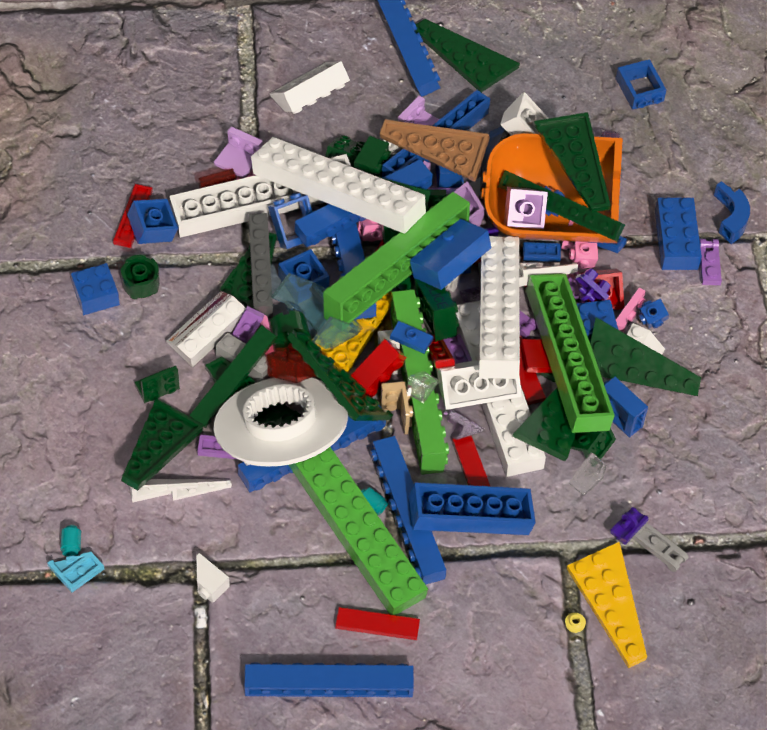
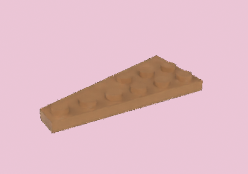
M384 120L380 131L382 139L474 182L476 181L490 139L489 134L392 120Z

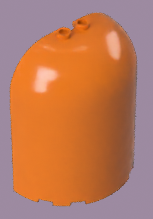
M540 134L512 135L503 139L493 148L488 159L487 172L483 171V182L486 183V188H482V199H485V208L491 223L501 233L511 237H519V239L617 244L616 241L573 222L572 226H568L570 220L560 215L556 217L552 214L550 216L545 214L544 229L506 226L504 224L507 191L498 187L505 170L543 188L547 186L553 190L558 189L565 195V198L587 208L588 206ZM594 137L611 205L610 210L598 211V213L618 221L623 138Z

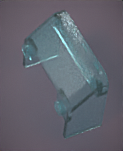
M288 273L271 297L285 303L288 311H299L305 315L309 324L318 332L312 340L314 343L321 345L325 349H333L359 334L362 327L355 319L350 323L331 316L328 320L324 319L323 292L325 288L317 283Z

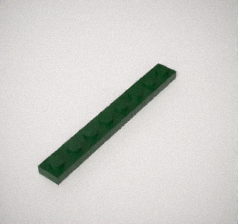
M506 170L498 185L499 188L507 191V187H517L548 192L547 210L618 242L625 227V224L601 213L591 212L589 208Z

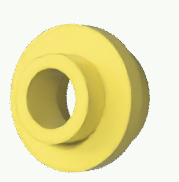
M570 613L566 617L565 626L570 632L578 633L585 628L586 620L583 615ZM572 620H577L579 623L575 624Z

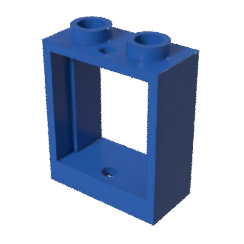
M650 59L618 67L616 81L632 110L652 104H659L665 100L667 90ZM648 76L654 90L636 94L630 81Z
M300 192L289 195L290 198L274 200L273 204L268 206L280 248L289 249L303 244L297 234L286 238L278 209L299 202L304 217L312 213L308 195L301 194Z
M614 377L610 381L606 380L604 382L615 415L613 423L630 438L643 427L648 406L619 379Z

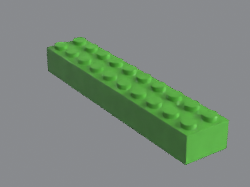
M454 192L445 196L438 204L432 206L405 234L400 232L398 235L393 236L389 242L380 246L376 252L366 257L362 263L353 267L345 276L340 277L331 287L326 288L323 292L324 319L342 330L413 273L410 259L459 219L469 222L470 202Z
M530 275L526 293L572 433L610 431L615 415L567 275Z
M415 290L392 292L390 314L393 329L398 321L426 333L425 328H422L421 325L423 324V314L419 312L420 299L416 297ZM400 344V351L407 357L401 367V372L406 389L410 390L409 406L412 405L413 417H411L412 431L420 474L444 472L445 465L448 464L449 446L448 443H444L446 432L445 426H441L442 411L437 406L439 404L438 392L435 393L434 391L436 380L435 376H431L433 366L432 361L428 360V355L430 354L429 347L425 354Z
M331 447L312 458L289 464V467L390 615H397L426 598L427 586Z

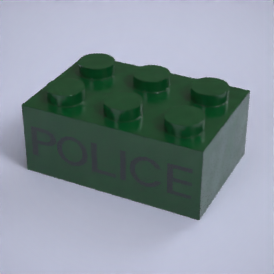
M415 279L416 297L420 299V308L418 309L419 312H422L423 320L434 340L439 341L457 336L459 322L456 313H458V307L456 302L452 301L450 291H446L445 287L440 290Z

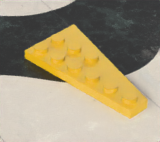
M388 292L376 302L375 317L353 320L342 330L331 324L312 339L321 348L320 353L331 357L335 361L333 365L340 371L344 369L349 373L390 309L392 292Z
M620 542L567 565V571L627 667L630 668L645 661L647 654Z

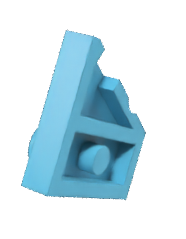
M92 552L83 553L80 556L66 557V560L58 562L53 560L47 562L48 567L71 593L104 570V565Z

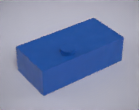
M459 219L410 259L414 278L442 290L492 248L488 230Z

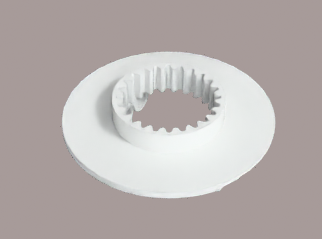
M302 376L276 377L254 383L230 397L216 415L214 434L221 448L232 457L244 461L246 466L250 464L257 466L289 465L312 458L333 445L346 428L348 412L337 402V398L333 393L326 389L324 382L321 380ZM286 401L289 404L295 402L296 405L300 404L305 412L303 417H298L297 422L291 421L290 425L285 423L283 427L276 425L274 428L271 425L265 427L264 424L259 425L257 421L254 422V416H258V412L263 411L262 408H269L270 404L275 406L278 402L284 404Z

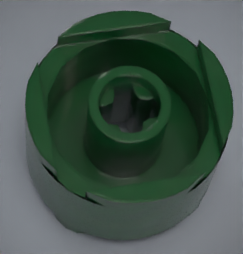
M134 255L125 261V264L121 267L122 286L130 298H146L156 294L160 285L157 262L153 258H147L146 255Z
M289 311V314L283 315V312L279 313L269 322L270 331L278 337L273 343L276 350L289 352V354H297L299 352L292 347V343L287 338L291 332H304L311 339L305 315L299 311Z

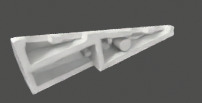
M478 263V268L481 277V263ZM519 263V287L528 285L530 275H567L578 272V264L560 265V263H554V266H543V263Z
M150 479L138 491L130 486L129 490L132 502H137L172 494L173 500L231 488L232 485L230 479Z

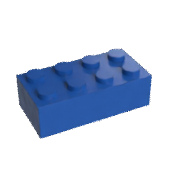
M657 198L655 219L661 269L698 270L702 255L694 198Z

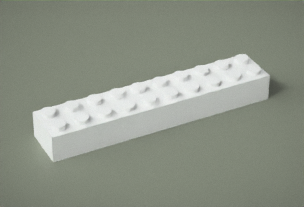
M272 137L251 156L253 174L404 234L426 213L425 195L275 137Z
M347 154L330 158L351 167ZM256 175L169 197L171 210L181 238L249 221V214L267 213L268 216H271L268 206L272 205L274 200L280 198L288 199L290 198L289 195L298 191ZM308 196L311 206L326 203ZM299 202L278 209V212L281 214L301 208Z
M489 236L492 248L481 256L479 378L519 379V237Z
M481 300L457 305L458 313H456V317L459 322L457 334L461 335L472 361L480 360ZM522 388V397L481 404L506 477L544 469L546 459L544 451L512 437L514 432L531 415Z

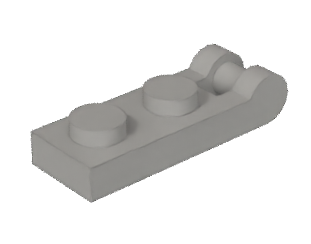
M647 522L632 537L633 540L665 563L673 572H676L680 568V564L689 558L685 551ZM674 554L676 557L673 559L670 555Z

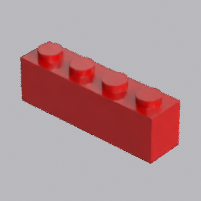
M384 339L351 376L366 389L365 394L372 398L376 395L377 389L383 383L389 381L390 375L402 367L407 357L392 342Z

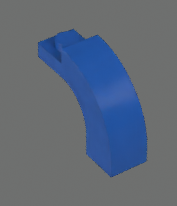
M721 181L716 185L714 196L729 209L731 215L721 222L719 234L730 244H733L743 235L750 216V205L746 195L740 189L734 192Z

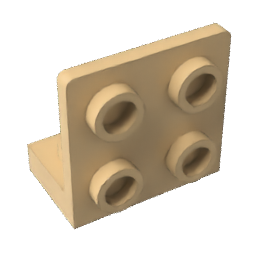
M405 382L383 383L381 385L380 406L382 410H401L404 435L409 432V427H412L411 417H413L412 405L409 406L410 390L406 389Z

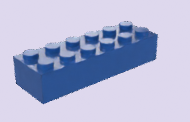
M414 483L409 494L413 530L529 535L536 523L531 489Z

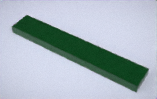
M261 325L189 416L203 424L204 428H206L217 415L222 405L232 396L278 337Z

